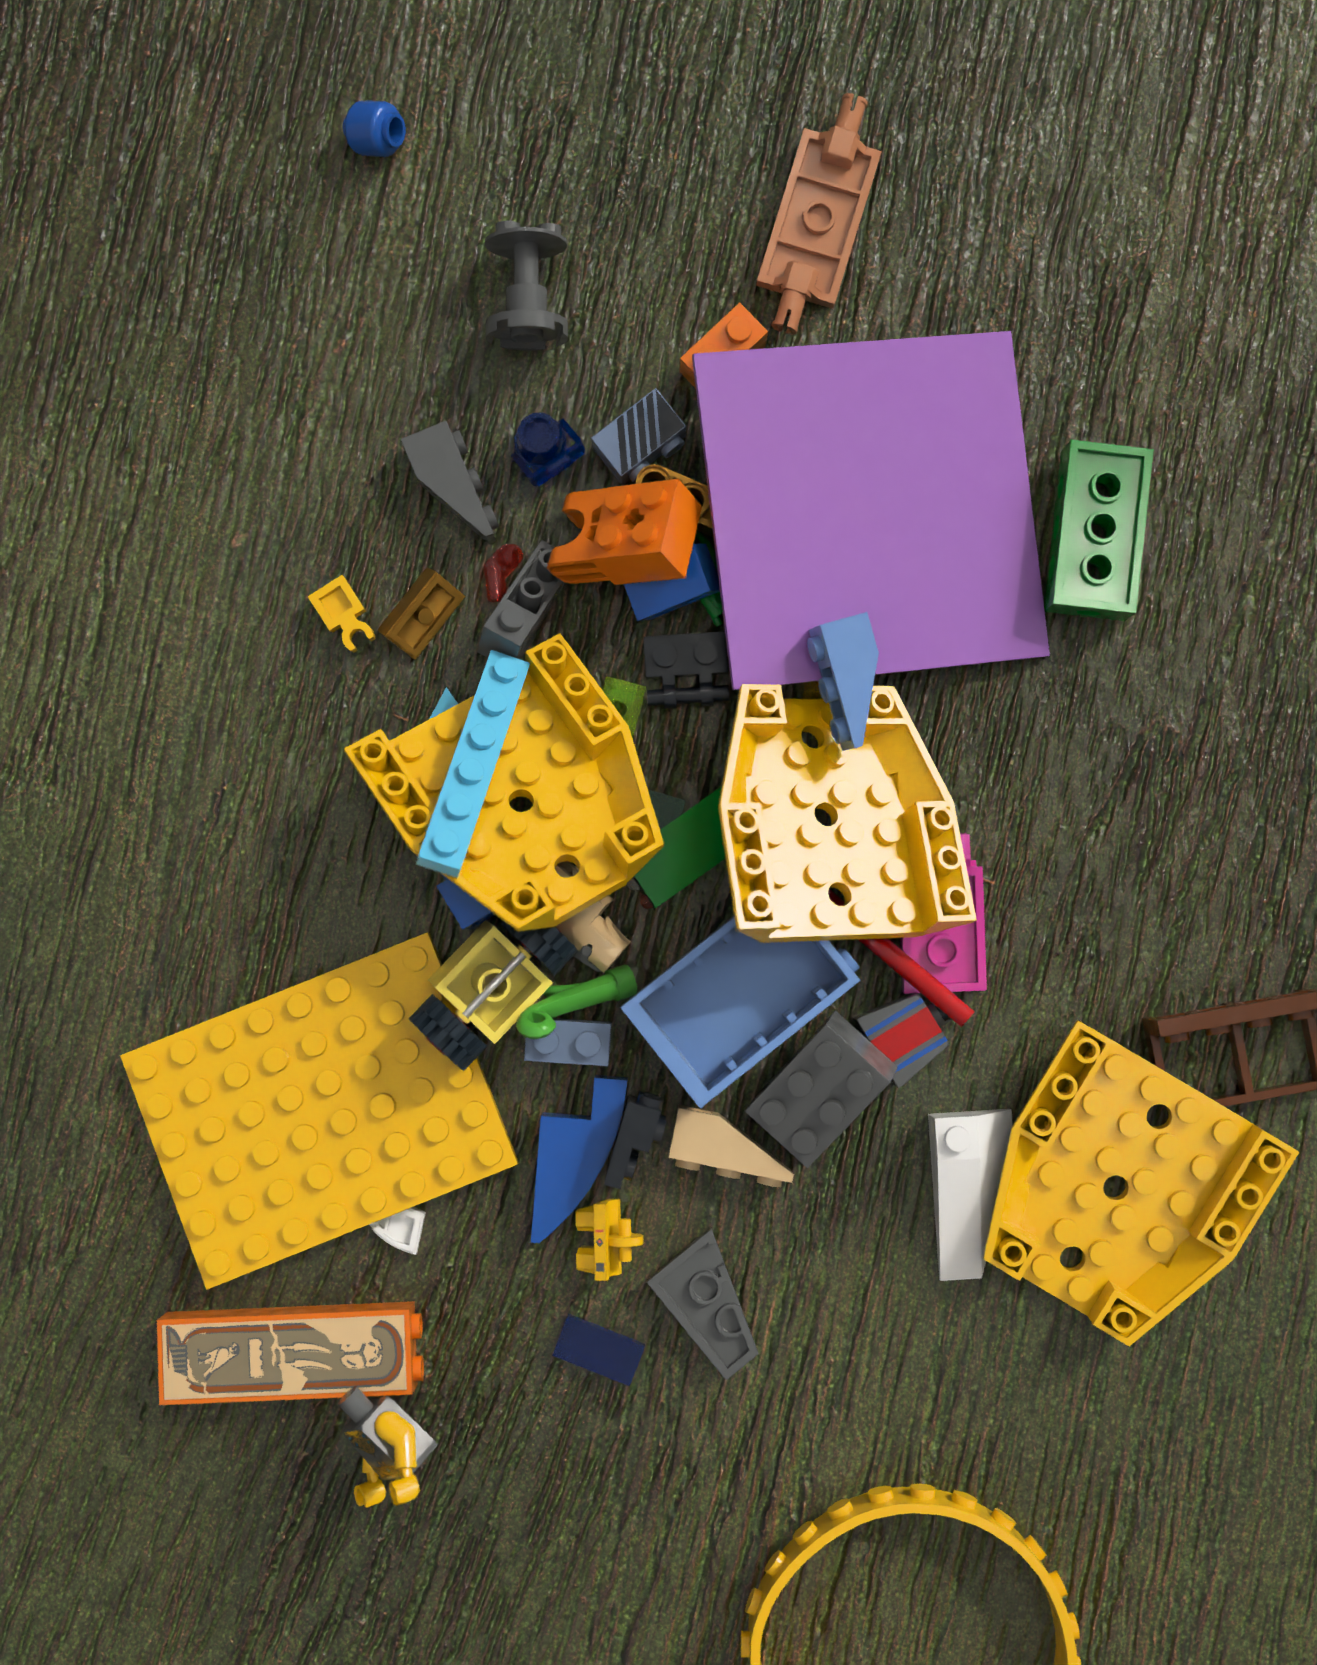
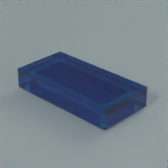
M568 1314L552 1356L630 1386L645 1344Z

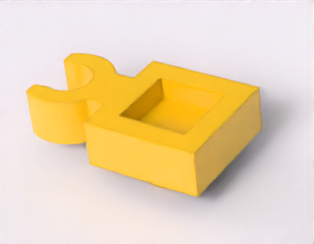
M343 575L308 596L331 633L340 628L343 629L342 641L351 652L355 653L358 651L352 642V637L356 632H365L371 642L375 640L374 631L370 626L357 619L366 610Z

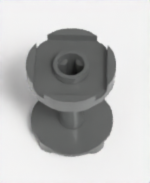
M500 221L496 223V232L486 237L485 247L493 254L514 259V285L506 288V311L493 314L486 319V340L492 344L493 339L497 338L500 339L501 348L521 351L546 349V341L556 339V347L565 344L568 341V321L559 314L547 311V289L539 285V259L558 255L567 248V239L561 235V226L555 223H543L537 227H520V223L515 221Z

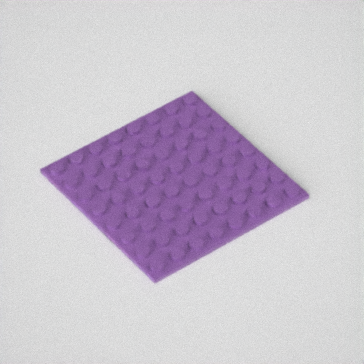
M1011 331L695 353L692 355L732 690H739L742 684L786 685L819 681L822 677L818 662H813L807 646V639L810 638L809 630L821 624L868 612L879 652L875 675L1050 656Z

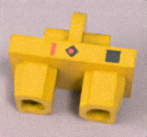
M609 1198L593 1205L576 1209L577 1230L594 1231V1246L583 1245L577 1250L576 1269L595 1274L596 1281H607L611 1276L622 1274L621 1262L632 1261V1247L643 1245V1235L631 1233V1219L621 1218L620 1199Z

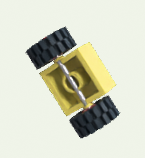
M485 920L428 979L457 1008L455 1013L458 1016L432 994L410 1016L409 1020L438 1051L446 1055L461 1070L465 1071L484 1051L487 1045L463 1022L468 1024L471 1021L486 1037L496 1044L517 1022L520 1014L526 1008L533 1005L553 984L529 959L533 956L548 971L556 975L578 952L575 946L556 926L517 931L503 920L500 924L520 944L516 947L494 925Z

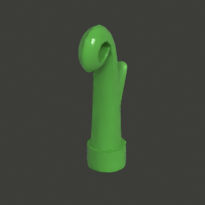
M623 964L606 970L605 975L592 980L569 985L550 986L543 993L547 998L529 1006L517 1018L516 1028L526 1038H545L556 1028V1022L553 1017L613 999L620 1001L637 994L635 976L630 967Z

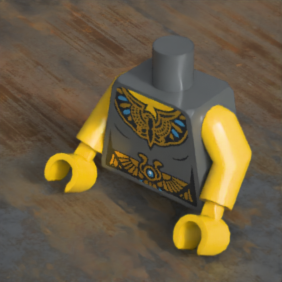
M357 1386L353 1387L340 1399L338 1406L352 1419L343 1428L342 1432L363 1457L362 1473H367V1482L356 1485L354 1488L355 1501L358 1506L364 1505L366 1508L381 1503L386 1496L383 1482L379 1479L380 1476L382 1480L397 1479L389 1482L390 1497L395 1506L410 1502L419 1492L418 1481L412 1474L436 1448L438 1443L388 1396L369 1400Z

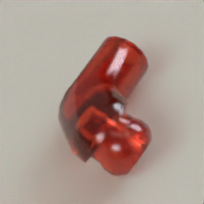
M516 544L500 546L484 564L488 602H500L507 592L505 579L523 560L522 549Z

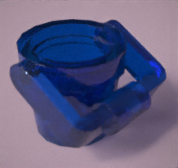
M532 413L521 421L514 437L516 452L510 456L533 486H540L571 466L574 461L583 456L585 447L580 437L564 418L557 422L545 413ZM566 434L574 443L568 449ZM528 467L533 468L537 471L532 473Z

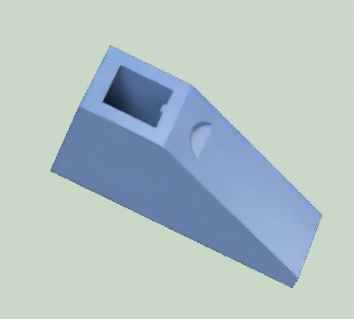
M868 612L818 625L809 630L810 638L807 639L810 657L813 662H818L822 677L819 679L820 694L824 702L829 703L833 719L830 721L831 733L835 742L841 744L842 751L862 747L879 655Z

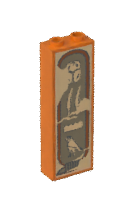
M415 1301L166 1312L157 1319L159 1405L342 1398L355 1386L366 1397L412 1395L418 1385L417 1381H423L424 1358L423 1355L417 1356L416 1339H422L423 1333L422 1314L415 1313Z

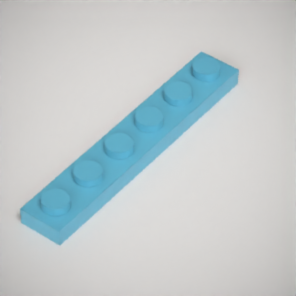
M494 650L490 651L422 843L416 865L458 878L530 666L529 662Z

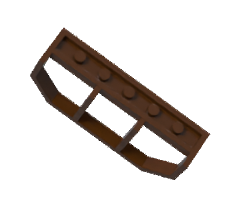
M1317 988L1298 989L1292 993L1242 1002H1226L1220 1006L1159 1017L1149 1016L1142 1018L1150 1063L1164 1071L1165 1066L1159 1037H1164L1165 1043H1174L1189 1040V1032L1205 1029L1206 1036L1228 1033L1240 1092L1211 1098L1223 1106L1317 1090V1024L1314 1009H1317ZM1286 1014L1288 1021L1301 1020L1312 1079L1253 1090L1241 1023L1246 1022L1247 1028L1263 1027L1273 1024L1271 1017Z

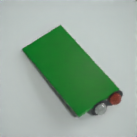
M722 786L660 829L664 847L627 883L631 890L641 891L640 905L643 908L655 910V908L726 858L718 809Z

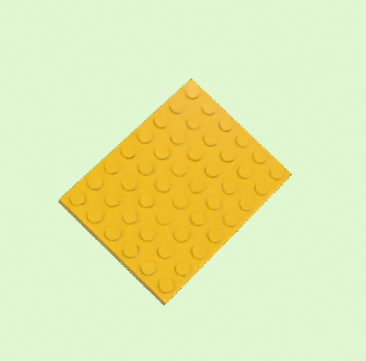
M424 933L120 1055L206 1290L519 1164L478 1057L465 1071L461 1070L446 1055L438 1051L409 1020L410 1016L432 994L458 1016L455 1013L457 1008L428 981L442 966L430 933Z

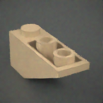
M678 1104L668 1153L669 1158L676 1159L675 1166L696 1171L700 1170L701 1164L716 1167L717 1175L733 1179H740L741 1173L758 1176L757 1183L772 1187H781L782 1181L792 1183L794 1174L790 1168L720 1113Z

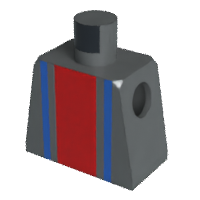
M918 993L906 995L853 1017L863 1036L898 1066L892 1078L893 1085L898 1088L907 1083L949 1045L940 1027L952 1021V1019L933 1003L926 1006Z

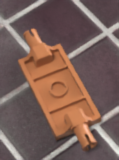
M846 93L842 96V103L835 125L830 127L829 131L816 132L807 128L803 130L756 286L782 294L775 319L772 322V327L779 332H782L786 317H790L786 334L794 335L797 333L806 301L834 309L882 153L880 150L866 147L860 141L858 130L868 102L859 95L853 111L850 109L854 94Z

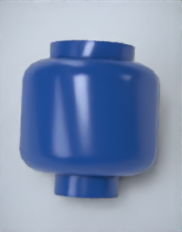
M362 100L355 102L349 108L343 122V132L348 145L355 153L362 156H391L397 151L405 138L406 128L404 119L395 106L386 101Z

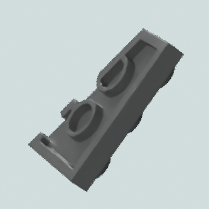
M710 1227L647 1279V1283L727 1381L759 1353L714 1233Z

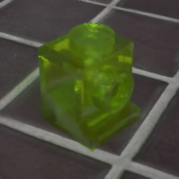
M606 676L603 692L613 705L622 703L626 706L627 712L622 717L628 724L631 736L634 738L647 692L646 686Z

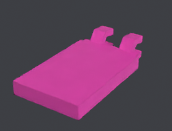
M960 833L976 921L919 937L900 938L901 950L951 992L987 990L983 867L977 866L976 860H971L970 834ZM902 978V992L904 994L920 993Z

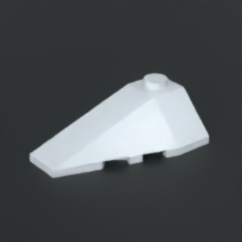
M1011 1109L928 1114L939 1280L981 1279L986 1264L983 1254L1010 1132L1013 1126Z

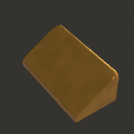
M426 568L378 628V632L416 660L466 596L436 571Z

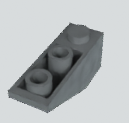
M443 421L402 438V444L420 485L489 545L497 542L492 530L499 528V524L491 505L482 507L477 493L483 491L484 488L475 467L466 469L461 456L469 452L460 431L457 430L451 433L447 421Z
M541 540L485 623L477 650L479 654L488 658L490 651L494 650L518 659L523 657L565 584L547 570L549 557L552 549L555 548L554 546Z

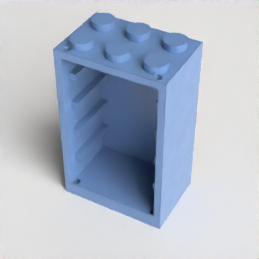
M734 915L638 991L637 994L623 1003L620 1008L699 1108H702L861 981L854 973L860 967L845 948L836 950L829 940L761 943L737 931Z

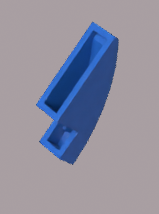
M595 1075L591 1116L542 1113L531 1243H540L573 1212L596 1180L616 1138L625 1104L628 1077Z

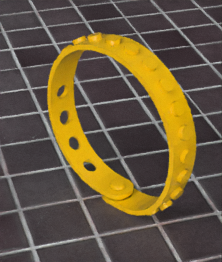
M912 1484L910 1487H875L867 1493L835 1502L814 1521H808L800 1526L794 1533L793 1539L783 1550L776 1551L769 1559L764 1570L766 1573L758 1589H752L745 1608V1613L750 1614L748 1631L741 1630L740 1637L741 1658H749L750 1665H762L760 1661V1644L763 1629L771 1608L788 1581L809 1558L838 1536L874 1519L898 1514H931L955 1518L978 1526L1011 1546L1026 1560L1039 1576L1051 1607L1056 1640L1054 1665H1081L1075 1645V1640L1080 1639L1077 1620L1074 1612H1067L1062 1597L1068 1595L1067 1590L1057 1570L1051 1573L1047 1572L1041 1562L1047 1554L1031 1535L1024 1539L1014 1528L1016 1522L1002 1510L995 1508L991 1511L977 1503L978 1500L974 1496L965 1492L954 1490L953 1493L937 1490L934 1486L928 1484Z

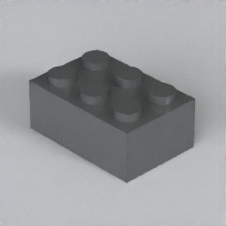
M835 1010L755 1095L745 1112L808 1168L890 1084L898 1066Z

